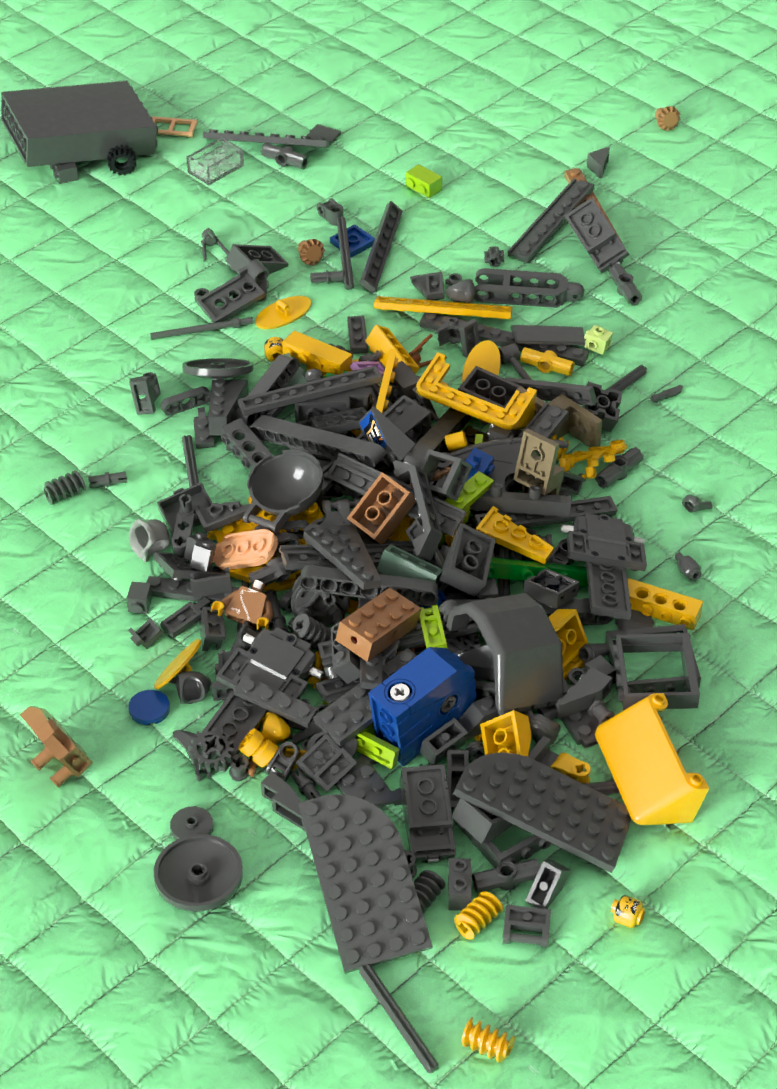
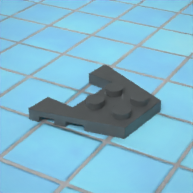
M364 754L355 759L357 763L335 784L342 795L362 798L378 808L389 804H394L395 806L402 805L400 788L391 791L372 766L378 762Z

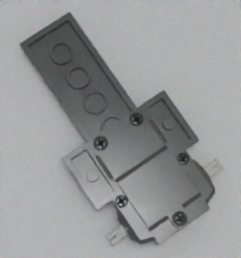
M585 513V516H577L572 526L562 524L561 532L568 534L569 559L585 561L590 613L597 616L630 620L632 612L626 568L632 571L645 572L647 567L644 548L645 539L635 537L632 526L623 523L622 519L611 518L605 514L594 515Z
M278 627L274 630L263 629L256 637L246 633L243 641L251 644V648L247 652L237 647L217 673L216 681L232 688L233 691L205 728H207L208 732H212V729L215 728L217 733L224 730V736L229 734L230 741L234 742V755L240 753L238 747L243 738L253 728L257 729L263 721L265 714L269 712V710L234 695V690L243 675L297 699H300L308 688V682L303 679L309 678L311 675L320 680L323 677L324 672L315 668L316 654L311 650V644L296 637L295 634L288 633ZM226 762V768L219 766L218 770L225 773L230 766L229 763Z

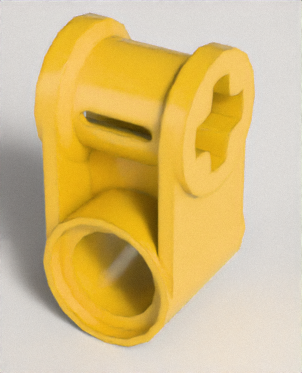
M464 431L445 435V442L449 452L467 447Z
M561 753L550 766V768L576 781L578 778V781L583 784L590 783V777L588 776L590 774L589 764L572 757L568 753Z

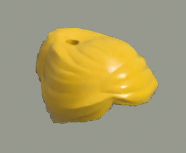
M273 712L265 714L262 723L264 740L270 739L273 743L278 744L290 736V727L280 715Z

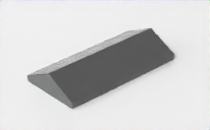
M511 325L510 328L516 343L585 345L583 327Z

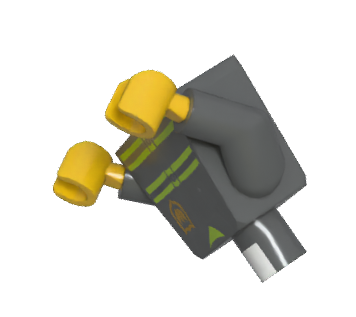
M565 458L559 459V466L565 469L560 487L561 491L578 495L582 483L586 479L596 477V468L586 467L585 474L580 473L576 475L569 472L570 460L566 461Z

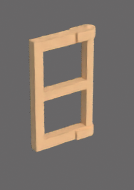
M152 116L154 123H171L168 130L158 129V134L187 136L191 138L194 135L197 120ZM176 124L190 125L188 132L173 130Z

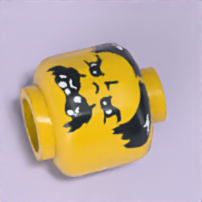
M271 337L266 340L264 352L269 361L273 362L280 354H283L282 338Z
M623 895L619 900H614L611 912L614 913L613 918L615 922L629 928H634L636 925H641L646 909L643 908V903L640 900Z

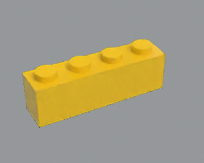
M375 325L365 342L368 344L370 351L375 353L378 350L381 353L378 361L386 367L389 350H397L396 358H399L398 363L403 361L416 374L420 367L389 328Z
M295 330L282 341L283 354L289 353L291 357H295L305 365L336 375L351 370L352 354Z

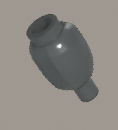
M680 552L675 555L678 561V568L687 579L697 580L701 577V567L692 557L683 556Z

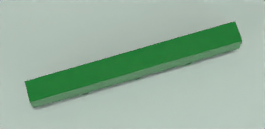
M492 558L487 577L488 579L495 577L525 581L532 576H537L539 572L547 568L579 581V586L588 587L586 567L553 563H545L544 565L540 562Z

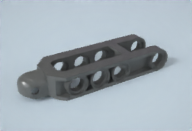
M481 268L476 272L475 277L478 285L475 286L476 293L474 299L482 303L558 308L566 301L575 302L584 296V287L581 284L568 282V279L560 273ZM486 275L488 279L482 280L480 279V276ZM518 277L521 278L522 281L515 282L513 279ZM537 279L539 282L532 283L530 282V280ZM554 280L556 283L548 284L547 281ZM484 291L486 295L481 296L477 292ZM518 293L520 297L514 298L511 294ZM534 294L537 298L530 299L528 296ZM550 295L553 296L554 299L547 300L545 297Z

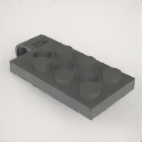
M258 259L250 261L247 266L240 269L238 276L196 300L198 306L213 323L223 322L265 297V292L258 284L267 279L269 271ZM246 286H252V287H253V288L250 289V290L244 289ZM233 294L239 295L237 298L230 297ZM217 303H224L223 306H216Z

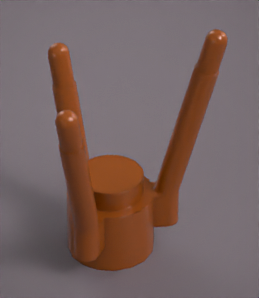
M429 334L409 353L420 368L429 365L432 361L420 363L421 357L418 354L422 350V346L433 336L432 334Z

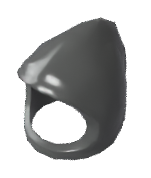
M197 671L180 672L169 681V683L176 685L181 704L202 701L207 696L211 687L210 678Z

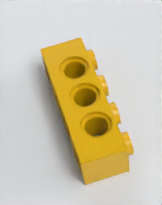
M628 578L631 610L640 611L645 616H651L675 625L685 624L686 628L695 629L702 614V600Z

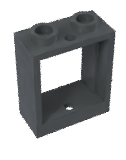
M415 404L393 424L416 445L430 430L431 411Z
M428 449L420 470L427 474L432 494L457 501L473 466L461 458ZM440 460L453 464L442 488L430 484Z

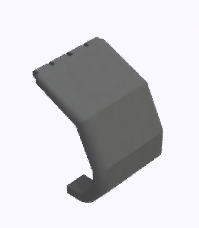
M522 593L477 600L454 606L451 609L446 628L450 632L467 629L469 617L476 621L493 655L495 705L499 716L513 710L525 712L530 709L535 710L545 708L546 706H556L559 698L564 697L562 643L543 606L530 595Z

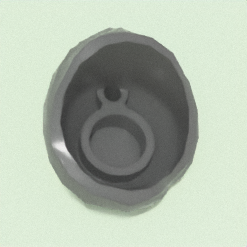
M472 279L459 281L447 287L446 290L448 298L454 302L472 303L476 293Z
M528 710L525 715L529 717L531 737L536 744L543 736L551 739L550 745L554 744L561 726L541 714L534 715L531 710Z

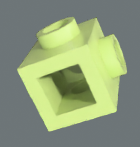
M594 325L584 335L586 340L584 347L603 355L610 347L613 332Z

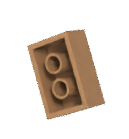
M381 472L347 519L379 544H384L416 503L413 494Z

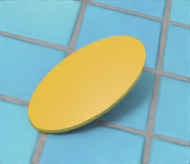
M292 296L279 299L264 308L257 315L255 320L256 326L261 329H274L288 325L308 312L311 307V300L306 296Z
M489 340L482 341L471 350L464 364L462 383L475 366L493 374H499L500 352L494 342Z
M200 639L189 644L166 667L154 684L156 690L167 684L178 673L192 671V667L188 662L199 649L202 643Z

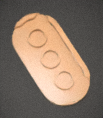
M268 529L226 535L222 538L223 541L221 543L218 542L216 544L213 562L221 570H225L227 567L231 570L262 565L274 555L278 546V539Z

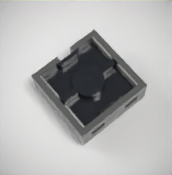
M546 568L539 572L537 576H532L525 580L523 593H527L534 600L542 602L550 608L557 609L578 595L579 581Z

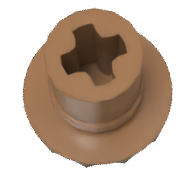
M673 106L661 107L655 112L658 126L665 131L673 130L675 126H678L679 120H681L679 111Z
M309 239L299 243L298 252L305 264L314 266L316 263H320L321 258H324L323 253L325 249L319 240Z

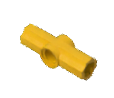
M524 347L520 356L521 362L537 366L538 370L543 373L553 371L571 376L575 362L560 358L551 350L543 353Z

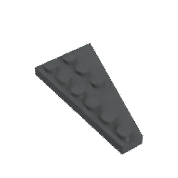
M355 525L330 526L329 528H313L312 530L304 531L303 538L361 589L381 587L382 580Z

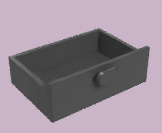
M202 482L185 490L180 488L173 492L174 495L157 502L158 510L172 536L177 513L180 508L179 497L182 494H185L186 499L187 494L191 496L192 505L199 504L200 508L211 506L212 501ZM196 513L194 527L201 524Z

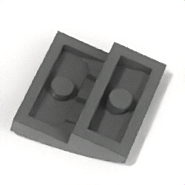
M326 733L295 763L317 785L327 792L357 762Z

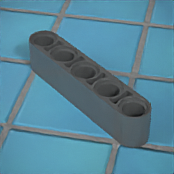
M280 354L247 397L284 388L298 370L299 361L296 358ZM239 407L234 414V421L241 418L250 427L266 411L244 416Z

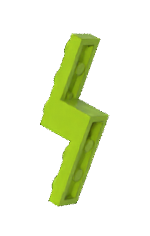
M478 471L464 484L457 501L446 499L444 502L466 511L468 515L463 519V524H466L469 518L470 506L491 488L494 480ZM442 533L438 548L446 542V534Z
M374 722L355 736L357 741L356 751L390 769L396 767L400 749L376 737Z

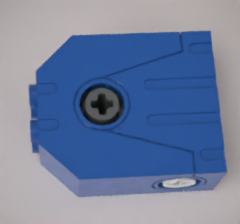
M428 647L368 692L375 735L400 749L397 761L402 766L407 765L416 758V755L421 754L420 749L425 738L453 718L458 721L475 701L477 694L475 690L474 669L470 665L464 664L456 653H451L447 648Z

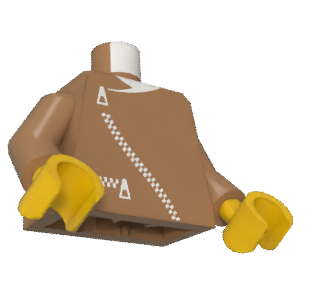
M254 580L251 589L241 586L239 590L233 591L221 601H214L211 612L218 610V616H222L224 611L228 619L241 624L247 621L250 626L257 630H262L263 627L269 630V624L274 617L272 603L267 595L262 593L265 584L259 580Z

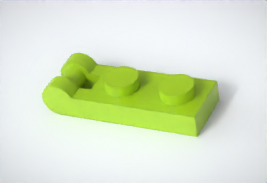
M431 605L432 608L427 609L421 607L419 619L426 649L428 647L447 648L438 605Z

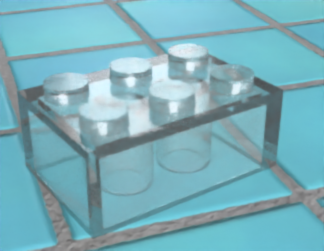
M222 137L186 157L188 173L207 185L213 184L244 166L243 150Z

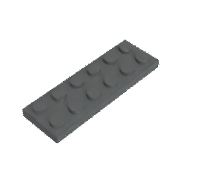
M406 648L383 665L382 682L417 655L409 648ZM359 683L313 717L314 723L340 747L373 723L368 695L371 689L360 688Z

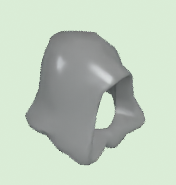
M137 519L132 523L129 531L130 546L139 558L144 562H148L155 552L168 547L169 532L167 526L157 519L144 521Z

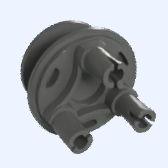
M300 576L296 579L292 588L291 609L295 618L299 614L305 613L325 626L335 625L344 619L345 613L349 608L350 596L306 591L300 586Z

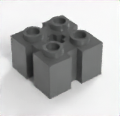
M588 382L586 386H593L597 403L594 406L582 405V407L602 419V430L611 432L619 420L620 409L618 407L621 404L622 391L608 388L607 391L602 390V385Z

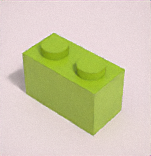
M418 164L406 172V186L430 198L442 190V176Z

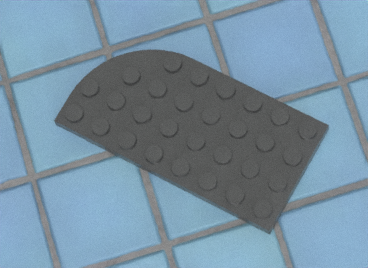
M491 753L475 759L465 768L453 792V795L611 873L615 869L631 822V817L625 804L528 756L513 753Z
M326 795L299 802L298 805L344 972L349 973L359 970L361 965L366 966L368 964L373 966L432 949V943L403 844L391 819L371 802L350 795Z

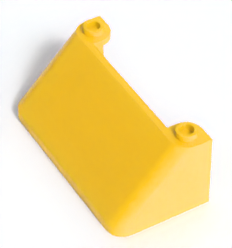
M437 352L416 384L418 395L507 430L524 429L535 414L537 390L530 387L524 393L516 390L505 408L449 387L442 380L450 370V364L445 363L446 355Z
M664 693L650 694L598 725L595 732L596 740L629 815L639 825L692 823L709 791L708 784L702 775L686 773L658 712L666 710L668 706Z

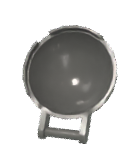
M296 449L282 450L283 454L274 457L269 454L253 467L247 483L253 502L243 515L244 522H252L269 528L274 533H279L291 516L303 513L316 502L323 485V471L320 462L313 455L305 451ZM262 509L277 517L273 522L256 515Z

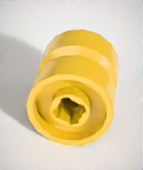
M255 728L248 732L238 747V750L245 756H252V761L261 768L269 763L278 749V746L270 739L264 740L262 733Z

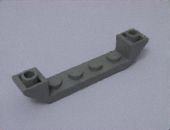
M395 460L393 462L394 474L398 480H402L406 484H412L415 492L414 498L419 508L418 514L423 524L422 529L424 533L412 540L414 554L416 557L430 562L442 538V532L427 474L414 465Z

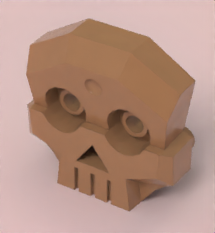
M29 706L20 714L45 745V749L32 759L31 763L39 771L53 758H57L64 765L50 777L51 781L58 788L72 775L78 778L93 763L82 747L69 736L61 724L46 709Z

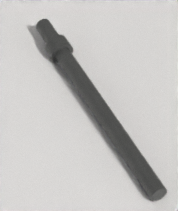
M231 318L229 321L150 333L151 340L229 327H233V329L240 328L242 325L253 324V318Z

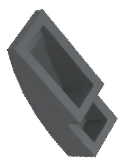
M447 750V785L451 809H454L460 800L459 797L453 795V792L462 773L468 766V750Z
M271 772L261 782L262 796L272 802L273 812L306 831L298 805L302 801L282 778Z

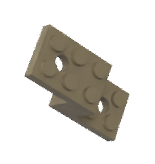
M521 386L516 389L520 391V393H524L527 391ZM564 394L559 395L548 403L550 406L554 405L569 411V417L555 433L557 440L569 433L589 447L600 446L602 419ZM537 396L534 416L546 403Z
M526 429L523 432L513 480L523 484L521 493H529L531 486H538L541 488V494L559 495L565 470L556 465L560 444L530 429ZM535 450L540 452L541 457L537 455Z

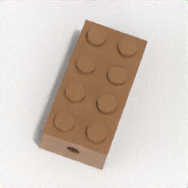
M388 588L340 621L335 640L368 662L417 626L422 608L397 591Z

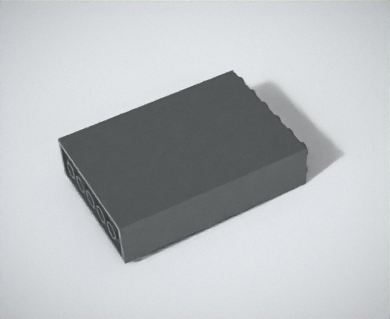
M128 81L1 92V121L27 167L107 159L108 152H111L112 147L115 149L116 145H118V148L120 145L131 147L135 151L136 156L155 154L158 126L154 123L153 118L150 117L147 109H145L142 101L139 100L138 95L135 94L133 87L130 86Z

